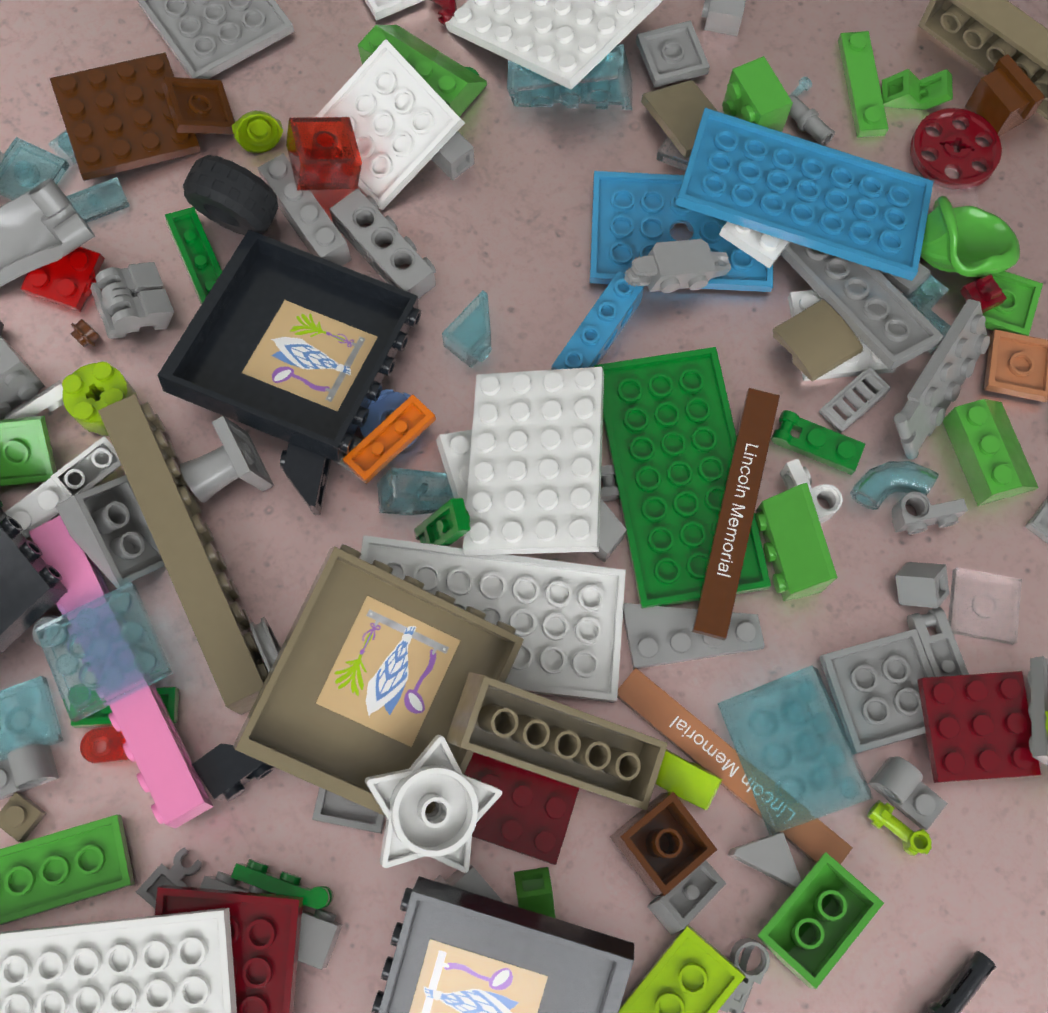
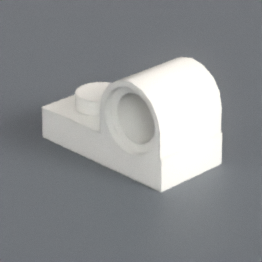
M799 459L787 462L781 470L780 475L787 490L800 484L808 483L820 524L831 519L842 506V494L835 486L823 484L814 488L811 487V475L806 467H802ZM817 498L825 499L829 503L830 509L822 508L818 504Z

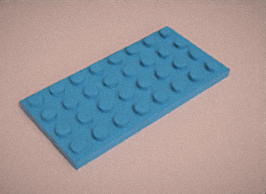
M705 108L675 205L912 281L918 272L934 181Z

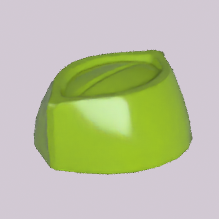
M255 110L242 115L232 124V131L237 142L246 151L264 153L270 151L278 144L283 133L281 121L269 113Z

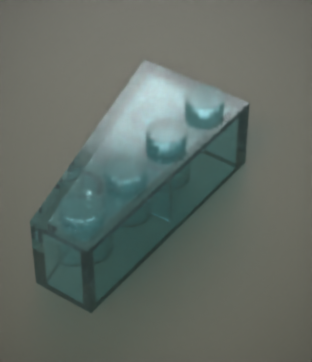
M624 44L617 45L572 90L508 60L507 90L514 106L552 108L554 103H561L567 106V108H579V104H596V109H608L609 104L622 105V110H632V77Z

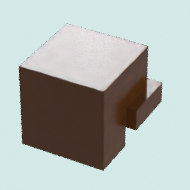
M1007 54L997 61L991 73L981 78L965 108L986 119L1000 137L1029 120L1043 102L1045 96L1010 55Z

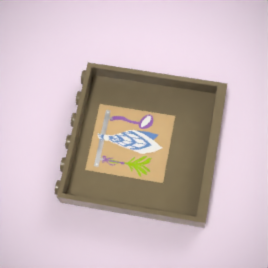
M342 544L340 549L333 547L329 550L233 747L241 753L384 815L367 787L365 778L409 769L436 735H442L446 740L469 672L485 675L505 683L524 639L515 635L516 628L501 621L494 625L484 620L486 614L470 606H467L466 610L454 605L456 599L440 591H436L435 595L423 590L425 584L410 576H405L404 580L391 574L393 568L377 560L370 564L359 559L361 556L359 551ZM447 742L462 774H464L474 752ZM434 801L426 807L425 813H432L435 810L436 804Z

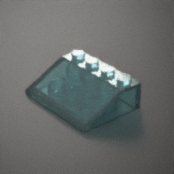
M813 665L717 703L769 835H774L874 799L819 670Z

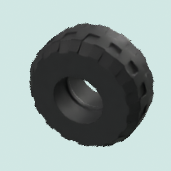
M207 155L196 160L183 184L184 196L190 205L208 219L238 234L246 235L248 230L259 234L265 233L278 210L277 195L264 180L235 162L219 156Z

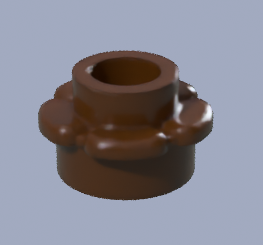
M81 319L78 323L71 324L74 331L70 334L83 347L88 344L93 347L96 346L94 342L100 338V335L87 322Z

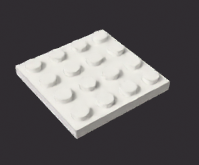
M385 39L306 128L367 196L370 195L376 201L379 209L383 211L465 122L395 47Z

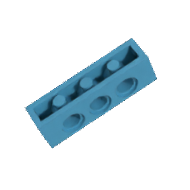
M618 270L557 357L551 370L588 368L598 365L640 305L645 286L636 285L634 287L633 285H628L626 280H624L625 274Z

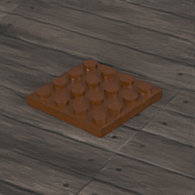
M166 52L50 78L83 181L201 152L195 133H177L162 87L164 77H174Z

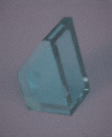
M483 290L442 333L443 346L470 368L478 361L483 362L492 350L488 294Z

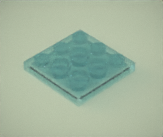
M132 582L35 628L69 718L74 722L173 674L138 590Z

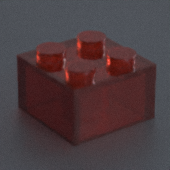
M350 117L289 118L286 147L297 191L357 189L362 160Z

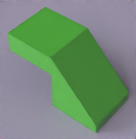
M909 69L885 78L882 80L884 107L927 110L953 99L952 74L948 69H945L919 80Z
M544 867L514 872L518 907L556 919L549 868Z

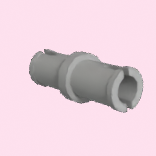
M796 94L790 95L789 97L793 104L789 115L798 123L797 127L801 131H806L820 145L825 146L834 137L835 131L818 117L819 113L815 109H809Z

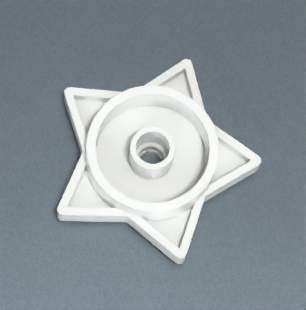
M442 735L434 737L409 769L365 778L367 787L386 817L380 864L384 868H389L427 856L463 873L469 872L472 833L479 819L499 799L502 791L497 787L462 774ZM434 801L436 804L435 810L432 813H425L426 807Z

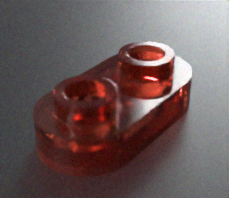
M113 726L92 729L81 740L80 751L83 758L88 762L107 764L130 761L122 746L126 742L122 731H116ZM101 741H105L106 749L104 752L99 753L97 746Z

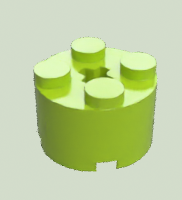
M103 361L80 367L71 375L66 376L62 383L63 403L68 413L87 431L103 436L109 435L98 410L136 394L121 372Z

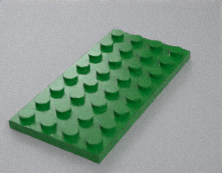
M716 347L594 365V367H603L604 371L603 422L611 463L615 471V483L619 491L623 523L627 529L626 538L641 609L698 601L737 437ZM755 513L736 594L766 590L771 587Z

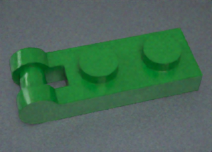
M784 410L781 412L779 429L774 430L771 438L774 444L853 475L858 466L865 443L800 418L799 415L792 411ZM792 429L800 432L798 438L790 434Z
M463 498L450 499L414 529L416 540H420V543L450 546L470 531V516L465 509Z
M249 859L247 864L236 863L231 878L276 895L303 897V905L314 909L328 907L334 897L332 890L327 886H318L311 889L300 884L301 877L285 871H281L280 877L267 872L268 865L253 859Z

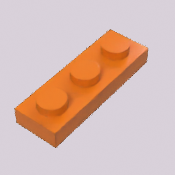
M412 394L343 458L344 463L367 484L436 420L435 414Z

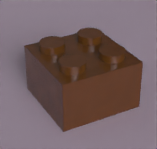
M674 792L661 793L649 803L647 811L642 809L610 836L651 893L661 896L667 895L718 850Z

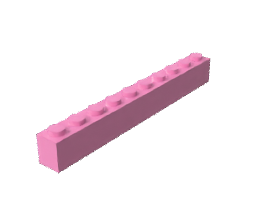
M60 515L29 531L33 543L42 551L40 557L47 565L52 566L62 576L61 583L68 590L56 602V605L64 617L68 616L72 624L68 627V631L77 645L81 644L85 652L81 656L85 667L90 673H95L99 682L95 684V689L102 701H108L112 712L108 716L116 731H122L126 742L122 746L131 762L136 761L140 770V773L137 774L140 786L146 793L149 791L155 802L151 805L152 812L160 824L165 823V825L176 829L214 807L199 775L191 765L193 764L167 712L163 700L99 568L70 536Z

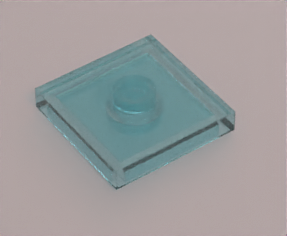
M16 137L4 153L5 157L0 163V195L13 200L49 178H52L57 184L70 165L67 160Z

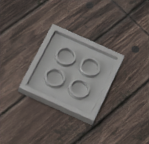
M917 629L848 647L819 657L853 754L926 734L917 680L934 677Z

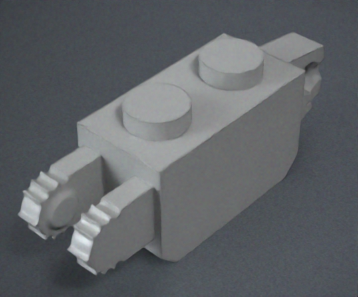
M702 239L656 242L647 256H639L632 261V267L628 268L624 273V280H626L628 285L630 284L634 287L636 285H648L649 292L662 291L663 293H670L677 289L686 288L699 290L704 288L710 279L727 275L731 270V264L726 252H711L708 243Z

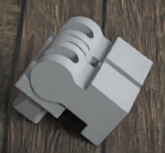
M154 262L129 264L128 268L124 269L110 267L96 275V283H92L90 289L98 312L103 320L108 338H125L127 333L139 332L140 327L153 326L155 330L167 329L174 310L166 290L162 289L163 282Z

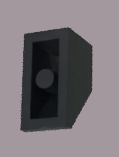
M288 443L287 450L282 451L280 467L313 514L321 515L331 459Z

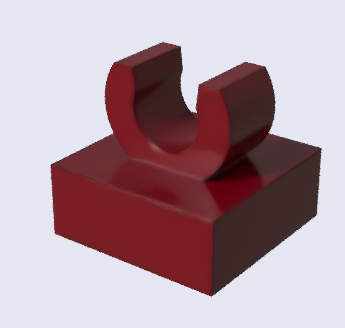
M991 274L964 285L960 290L966 301L968 299L980 301L982 313L1001 305L1007 299Z

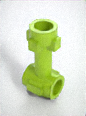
M878 800L872 806L867 817L872 820L871 824L874 827L880 829L884 825L902 839L904 851L910 856H914L917 853H929L932 848V842L925 830L920 829L916 832L911 830L892 815L894 807L888 802L884 804Z

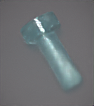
M802 77L799 80V86L790 95L796 94L798 97L804 90H809L812 87L811 80L808 77Z

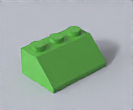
M989 399L974 401L954 407L944 418V427L977 506L1039 488L1002 402Z
M808 483L800 484L762 501L756 509L755 517L758 530L763 532L766 542L763 544L765 558L768 562H772L774 568L773 584L776 592L781 593L783 601L821 593L838 577Z
M825 852L757 936L777 959L808 988L817 989L884 902Z

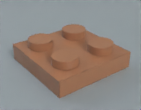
M995 329L990 334L984 390L1047 402L1048 340Z

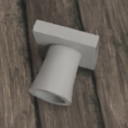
M225 416L212 421L223 446L201 457L180 464L185 482L193 494L203 503L207 502L218 491L237 478L246 481L263 492L274 486L248 432Z

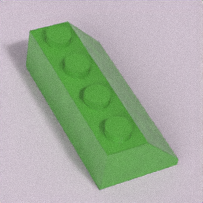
M375 25L358 44L363 65L382 42L387 39L459 117L487 86L486 80L398 25Z

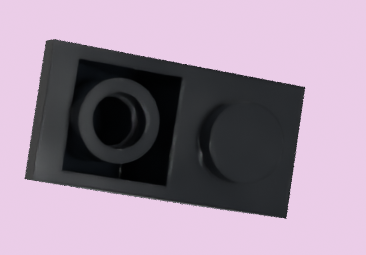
M222 743L191 764L212 797L221 801L224 799L227 801L235 799L246 790L243 785L254 777L257 780L264 778L275 768L235 750L233 745Z

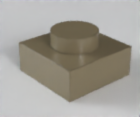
M15 792L0 811V828L16 841L24 842L47 813L22 793Z

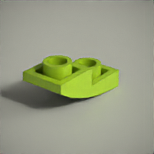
M666 749L655 784L669 792H674L678 797L704 810H708L723 779L696 763L688 762Z

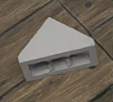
M783 832L730 849L728 856L790 888H796L802 881Z

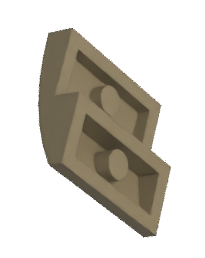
M824 299L773 328V338L792 354V364L812 382L863 352V346L854 332Z

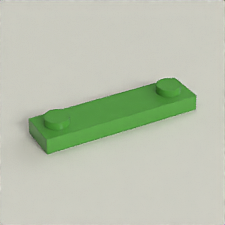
M869 31L841 33L838 44L857 138L885 136L889 128Z

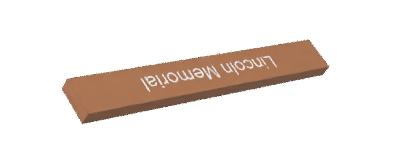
M635 668L619 687L617 695L619 700L693 762L722 778L721 785L778 833L783 832L785 838L816 864L822 855L827 852L841 865L852 850V846L641 671Z

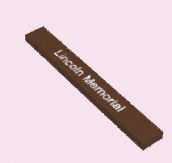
M749 388L747 391L692 629L694 633L721 640L727 638L780 395Z

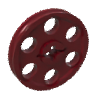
M946 108L929 114L920 122L911 139L910 155L917 171L924 178L934 181V185L947 190L962 191L976 188L989 179L1000 162L1002 146L996 130L986 119L969 110ZM952 121H962L966 129L960 130L955 128ZM933 127L939 131L940 135L936 137L930 136L925 128ZM975 138H985L989 142V146L982 147L978 145ZM953 146H956V147H957V151H958V152H955V151H954V147H953ZM924 151L931 152L936 160L928 161L922 157L921 153ZM972 162L982 163L986 171L980 172L975 170ZM945 169L955 170L959 174V178H949L945 173Z

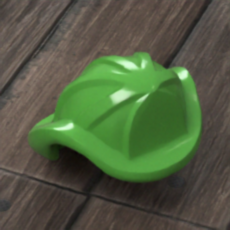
M940 196L933 205V211L927 216L920 256L928 264L941 271L957 272L966 277H984L989 274L1000 273L1014 266L1020 257V245L1016 234L1010 226L998 216L975 206L953 208L946 196Z

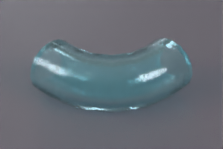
M889 461L869 469L854 485L850 495L861 506L877 510L882 502L895 492L907 494L916 491L927 495L935 484L939 473L911 461Z

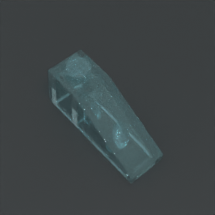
M391 467L377 483L379 513L399 515L434 513L446 502L454 498L446 473Z

